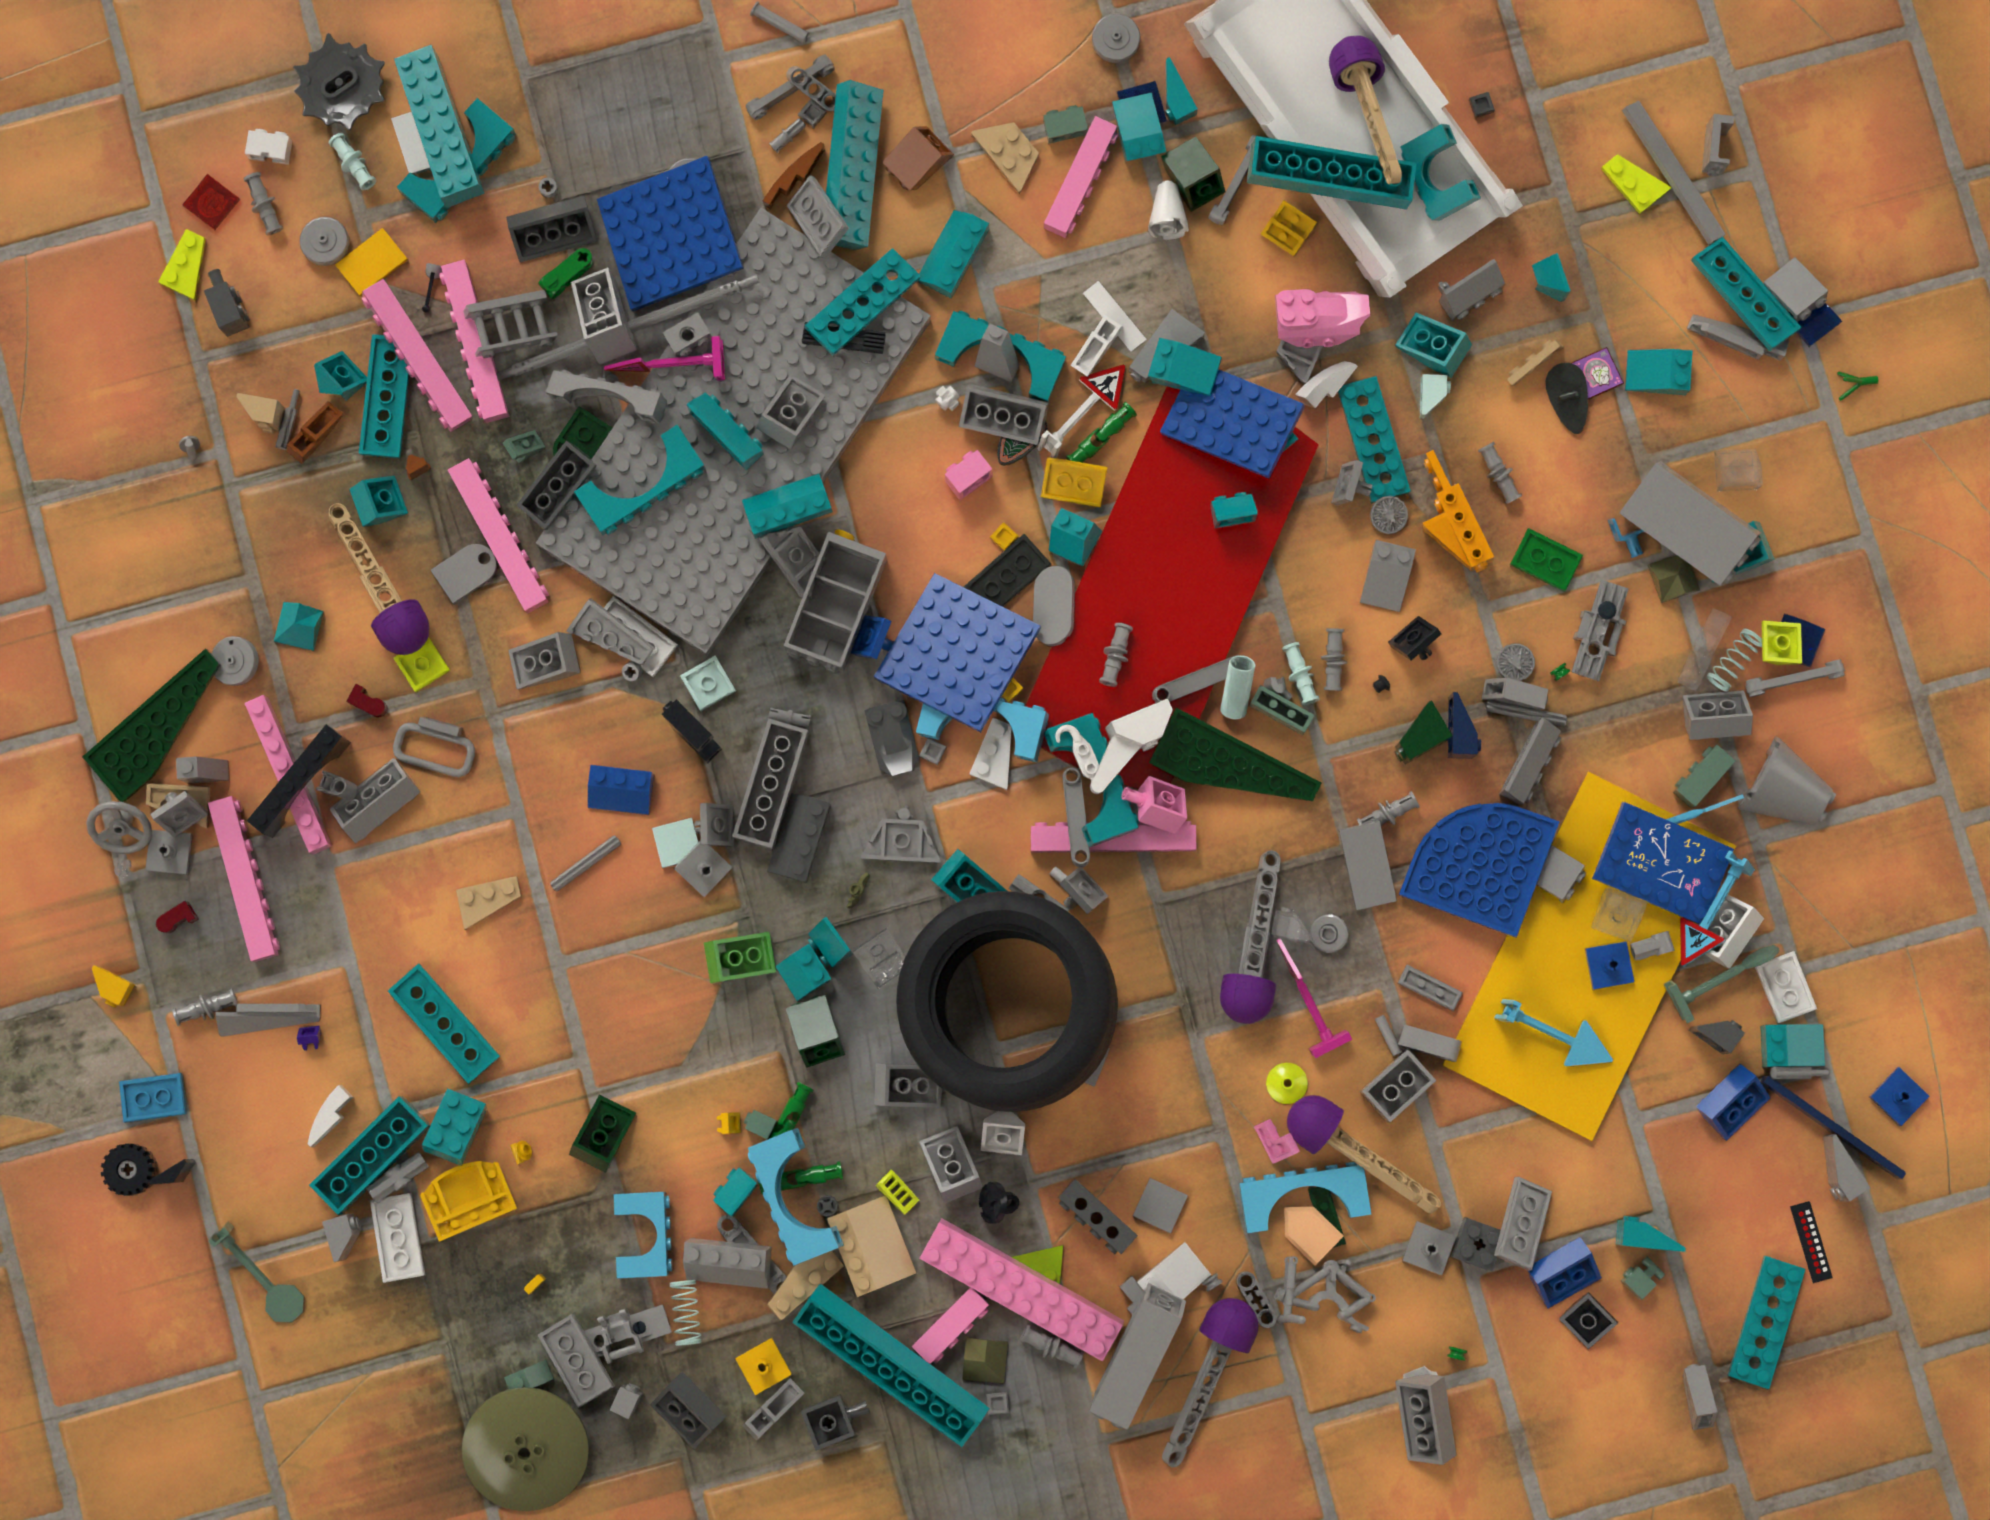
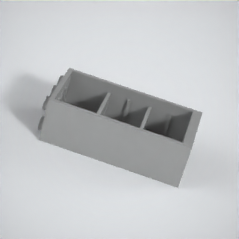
M1661 461L1655 463L1620 511L1622 516L1720 586L1724 582L1728 584L1736 574L1734 571L1735 567L1743 565L1748 558L1747 551L1749 549L1753 550L1761 540L1759 538L1761 532Z
M828 532L784 643V648L789 657L797 660L802 657L807 660L808 664L818 667L819 664L823 665L827 671L834 674L844 672L862 622L886 565V553ZM825 572H831L836 576L837 582L833 578H829L828 575L825 577L821 575ZM819 582L823 583V585H827L828 587H833L834 589L824 590L820 586Z
M1150 1283L1147 1284L1094 1393L1089 1411L1096 1418H1105L1111 1421L1113 1426L1128 1430L1182 1320L1186 1304L1185 1300Z

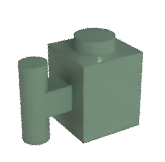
M1648 1256L1641 1261L1647 1267L1644 1271L1637 1266L1634 1268L1629 1267L1622 1276L1624 1278L1621 1280L1641 1300L1657 1285L1651 1277L1655 1275L1661 1280L1665 1276V1273Z

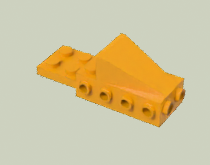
M1434 450L1426 453L1424 466L1428 474L1432 473L1434 476L1432 482L1438 492L1436 493L1434 505L1440 515L1423 522L1422 529L1471 572L1474 570L1476 573L1488 568L1489 563L1493 562L1494 555L1459 483L1453 486L1450 485Z

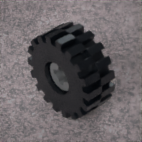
M120 1144L116 1148H112L109 1150L110 1153L103 1158L105 1162L101 1163V1168H103L101 1177L105 1178L104 1184L109 1186L108 1189L110 1191H114L118 1195L134 1196L145 1192V1189L153 1185H150L148 1181L155 1177L154 1174L158 1167H155L154 1163L157 1162L156 1159L152 1158V1152L147 1151L146 1147L139 1146V1144ZM127 1164L134 1169L130 1172L129 1176L123 1170L127 1167Z

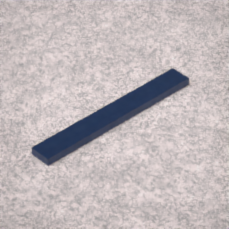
M1763 1076L1760 1081L1762 1085L1832 1134H1836L1839 1139L1896 1179L1904 1178L1906 1175L1904 1170L1770 1076Z

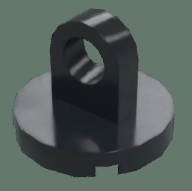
M988 1182V1184L982 1187L979 1195V1207H982L983 1211L980 1212L981 1217L989 1224L1000 1223L1004 1219L1005 1214H1011L1018 1209L1019 1198L1012 1192H1005L1002 1184ZM1012 1199L1011 1204L1007 1206V1201Z

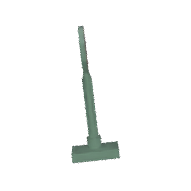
M1775 945L1760 948L1749 954L1742 961V964L1736 965L1694 989H1688L1681 993L1677 984L1671 980L1664 983V986L1681 1019L1685 1020L1688 1024L1695 1019L1687 1004L1693 1002L1696 997L1740 974L1744 969L1761 966L1772 960L1780 950Z
M228 1221L218 1233L215 1232L208 1242L213 1247L221 1243L226 1249L228 1248L268 1291L266 1294L265 1311L275 1322H293L303 1313L304 1295L295 1285H274L235 1243L236 1240L230 1235L234 1226Z

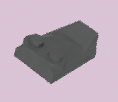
M904 700L864 710L880 770L886 772L890 777L914 771L915 765L920 759Z

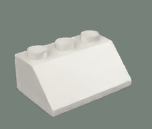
M1727 895L1708 929L1723 937L1725 942L1705 953V955L1730 969L1764 920V917L1754 907Z

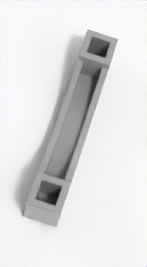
M553 370L545 392L553 400L571 404L572 400L586 396L614 397L636 408L634 412L642 420L655 423L661 422L668 402L662 396V392L655 389L647 391L637 385L629 387L618 381L610 383L600 377L596 380L585 374L573 375V373L567 370H562L561 372Z

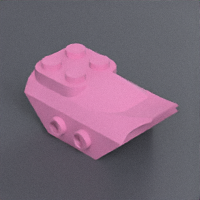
M1309 289L1285 290L1275 295L1278 338L1296 347L1312 348L1313 346L1332 347L1359 335L1361 325L1370 316L1369 296L1357 293L1356 291L1331 293L1323 291L1315 293Z

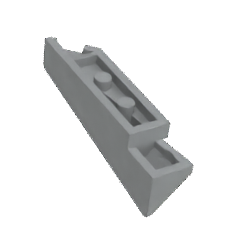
M1692 315L1687 329L1757 360L1765 354L1780 361L1785 356L1789 343L1787 339L1769 351L1751 329L1698 315Z
M237 1004L236 1012H216L218 1032L223 1037L319 1022L320 1005Z

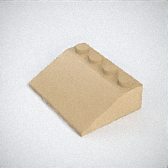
M886 1196L827 1218L830 1227L837 1226L844 1246L838 1249L857 1297L916 1274Z

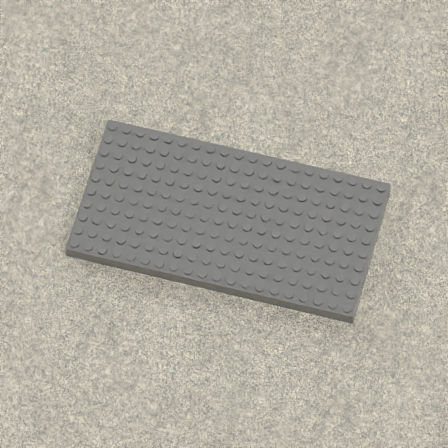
M763 208L759 209L736 244L744 269L711 281L704 292L735 280H744L754 275H758L760 282L741 289L742 291L693 309L687 317L689 318L699 313L711 336H720V340H723L725 380L717 381L714 378L713 365L705 366L701 364L653 368L640 387L647 391L651 389L662 392V396L668 401L661 422L655 423L642 420L634 412L636 408L628 404L593 456L592 461L597 466L581 486L592 481L602 492L617 498H634L645 494L659 482L666 467V448L660 435L675 425L679 426L705 465L704 473L696 479L692 477L686 481L687 484L679 490L674 489L669 492V496L663 501L659 502L657 500L652 503V507L646 512L642 513L640 511L635 514V518L627 524L623 522L610 535L601 534L576 494H574L547 530L544 529L536 541L539 548L706 656L710 655L773 560L758 538L755 539L742 500L816 474H820L821 480L824 483L931 322V315L900 296L863 329L864 331L886 332L883 354L841 349L832 356L823 346L802 344L804 323L809 322L858 279L863 272L832 252L826 258L820 257L807 236ZM874 285L872 290L875 293H881L883 288L880 285ZM859 298L857 300V303L861 306H866L869 303L866 298ZM845 311L842 314L846 319L854 317L851 311ZM830 324V325H829V326H833V327H839L837 324ZM686 333L683 339L690 341L693 339L694 334ZM854 337L850 342L863 344L864 338ZM709 339L710 342L702 347L697 346L693 348L692 352L685 357L712 353V339ZM668 345L659 359L676 358ZM790 374L825 395V398L792 449L756 429L762 413ZM705 392L709 396L713 394L721 402L719 406L724 411L728 409L735 417L733 420L738 425L742 423L749 431L747 435L752 440L756 438L763 445L761 449L764 455L746 471L689 413L686 406L688 402Z

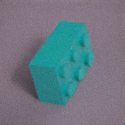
M447 1088L422 1143L423 1151L462 1166L487 1111L486 1103Z

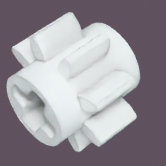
M942 386L936 391L938 397L935 401L944 411L948 408L953 411L959 405L957 399L960 396L951 386L947 389Z

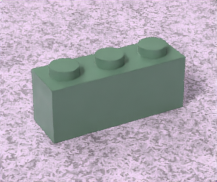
M1262 685L1258 688L1249 705L1302 736L1314 717V714Z
M1718 745L1712 748L1709 746L1701 754L1704 758L1699 763L1695 761L1688 769L1690 774L1686 778L1682 776L1674 785L1677 788L1673 793L1691 809L1697 806L1736 761Z

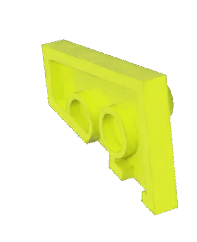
M1618 154L1601 167V170L1639 214L1672 188Z
M186 229L158 282L196 301L197 283L199 284V271L203 260L206 239Z

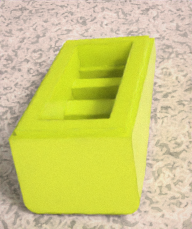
M892 1169L875 1185L904 1215L919 1201L916 1195ZM891 1179L893 1183L887 1188L885 1184ZM898 1185L900 1188L892 1194L890 1191ZM904 1191L906 1194L898 1201L896 1197ZM910 1197L912 1200L904 1207L902 1203Z

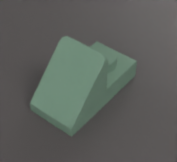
M535 430L508 438L503 442L513 460L516 459L518 463L525 461L545 448Z

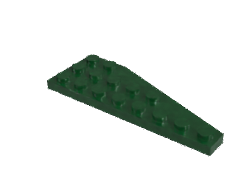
M205 648L82 756L120 802L125 803L156 775L221 664L208 649Z
M1175 708L1163 736L1160 738L1148 762L1156 768L1188 783L1305 801H1313L1322 782L1178 708Z

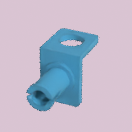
M1615 518L1608 519L1615 541H1626L1631 558L1644 553L1637 536L1645 531L1637 529L1621 535Z

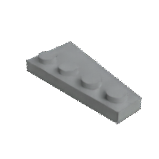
M592 598L588 599L566 630V632L598 644L604 649L616 652L618 655L640 665L646 662L655 647Z

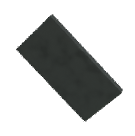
M1023 534L969 581L964 588L1004 607L1036 579L1044 569L1048 568L1051 563L1031 540Z

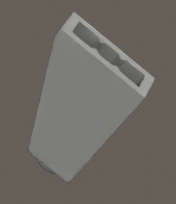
M989 323L982 337L974 367L1012 382L1019 368V362L1009 332Z
M1510 678L1485 679L1482 699L1539 710L1545 709L1548 701V689Z
M205 757L176 758L177 779L185 783L229 781L228 760Z
M1698 1364L1689 1365L1684 1368L1682 1377L1692 1429L1698 1430L1714 1427L1718 1411L1705 1365L1699 1366Z

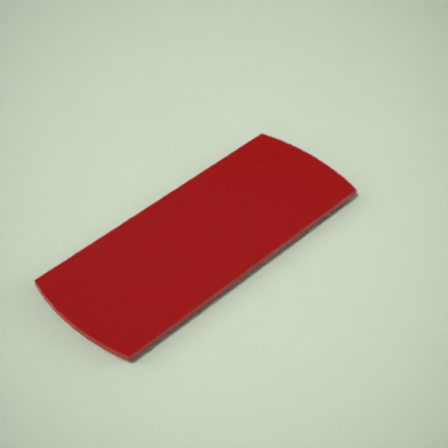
M1166 387L1075 592L1073 631L1070 637L1068 636L1065 639V642L1051 647L1025 707L1032 708L1033 705L1045 708L1044 711L1049 714L1045 731L1048 728L1093 713L1094 718H1097L1100 722L1101 729L1099 730L1102 737H1105L1109 744L1110 739L1105 727L1111 721L1156 704L1152 699V692L1156 687L1226 659L1319 446L1318 443L1295 427L1293 433L1298 440L1281 454L1270 478H1266L1162 435L1160 430L1181 390ZM1246 492L1247 495L1252 494L1258 513L1255 522L1214 528L1210 504L1211 501H1214L1215 497L1226 496V498L1234 497V494ZM1115 623H1124L1133 627L1132 632L1129 633L1128 644L1125 649L1128 652L1123 655L1128 659V662H1121L1122 666L1116 680L1117 686H1106L1099 682L1104 673L1105 662L1108 659L1103 651L1105 647L1111 646L1116 630L1114 627ZM1214 684L1171 701L1170 705L1173 709L1171 716L1175 708H1178L1199 719ZM1157 691L1158 699H1166L1165 691ZM1045 736L1043 737L1041 745L1043 750L1080 770L1073 752H1051ZM1157 745L1144 752L1143 749H1139L1117 775L1121 776L1123 786L1138 790L1148 776L1171 784L1174 776L1148 763Z

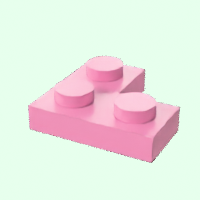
M1271 1119L1254 1126L1272 1164L1300 1152L1297 1142L1293 1139L1291 1133L1279 1137L1277 1128Z

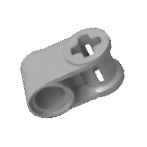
M322 771L323 777L320 785L316 787L317 791L346 800L355 797L357 793L355 783L330 772Z

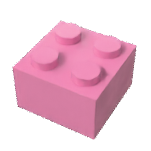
M978 450L974 453L972 451L968 452L962 457L963 461L959 464L953 463L946 469L945 482L960 501L993 477L991 466Z

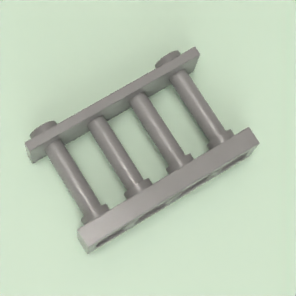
M545 290L466 305L463 311L465 319L472 318L475 321L482 346L478 347L475 353L476 357L489 358L494 356L495 353L540 344L541 346L553 344L558 336L557 332L548 333L541 309L542 304L547 298ZM529 306L533 308L540 335L532 337L528 336L521 311L524 307ZM511 310L514 313L521 339L509 341L502 317L503 311ZM491 314L494 316L501 343L489 344L482 319L484 315Z

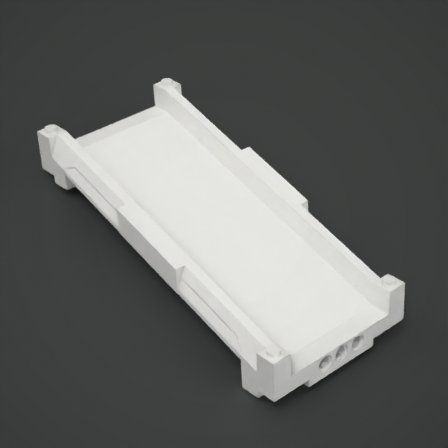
M1216 0L1211 6L1184 23L1194 39L1193 43L1203 58H1212L1268 138L1378 156L1356 91L1345 92L1336 88L1329 68V56L1333 47L1343 38L1357 35L1370 39L1376 45L1385 65L1384 75L1372 86L1396 153V159L1403 160L1400 146L1440 124L1450 125L1457 144L1440 152L1433 158L1429 167L1430 180L1441 191L1449 189L1465 179L1473 180L1481 199L1440 221L1432 220L1427 216L1425 203L1417 193L1418 187L1416 182H1414L1413 199L1407 210L1311 194L1358 259L1355 263L1365 279L1369 280L1378 296L1392 297L1405 288V281L1496 218L1508 217L1523 206L1514 190L1504 187L1445 108V105L1449 103L1401 36L1390 33L1367 0Z

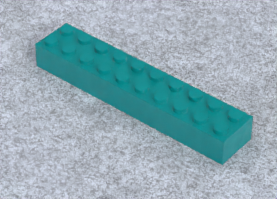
M822 1284L818 1285L792 1322L961 1447L990 1409Z

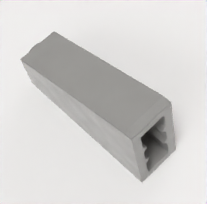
M1172 309L1130 365V376L1138 382L1143 381L1146 383L1150 380L1148 373L1159 338L1177 341L1193 347L1203 339L1205 332Z

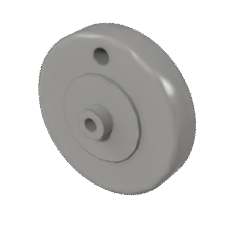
M1107 15L1100 19L1093 29V48L1097 55L1105 61L1111 63L1125 62L1132 58L1139 48V28L1132 19L1125 15Z
M319 217L310 221L303 228L300 235V247L309 261L316 265L328 266L339 262L346 255L349 248V235L345 227L338 220L330 217Z
M236 636L226 637L216 644L211 653L221 664L214 676L226 685H243L250 681L257 671L259 663L257 650L245 638Z

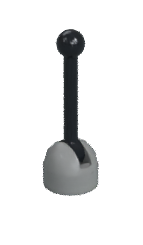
M430 263L426 264L425 273L430 278L425 305L422 307L424 313L430 311L429 301L434 279L439 278V273H442L441 266Z

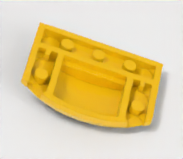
M475 1161L465 1163L462 1166H456L435 1178L425 1192H422L420 1195L439 1242L517 1209L498 1162Z

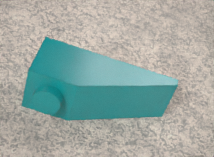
M1168 57L1165 63L1167 109L1165 113L1169 121L1173 120L1176 126L1196 116L1198 108L1171 58Z

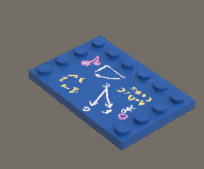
M1622 802L1592 879L1700 925L1716 897L1729 864L1725 857L1729 850L1733 852L1734 849L1631 804Z

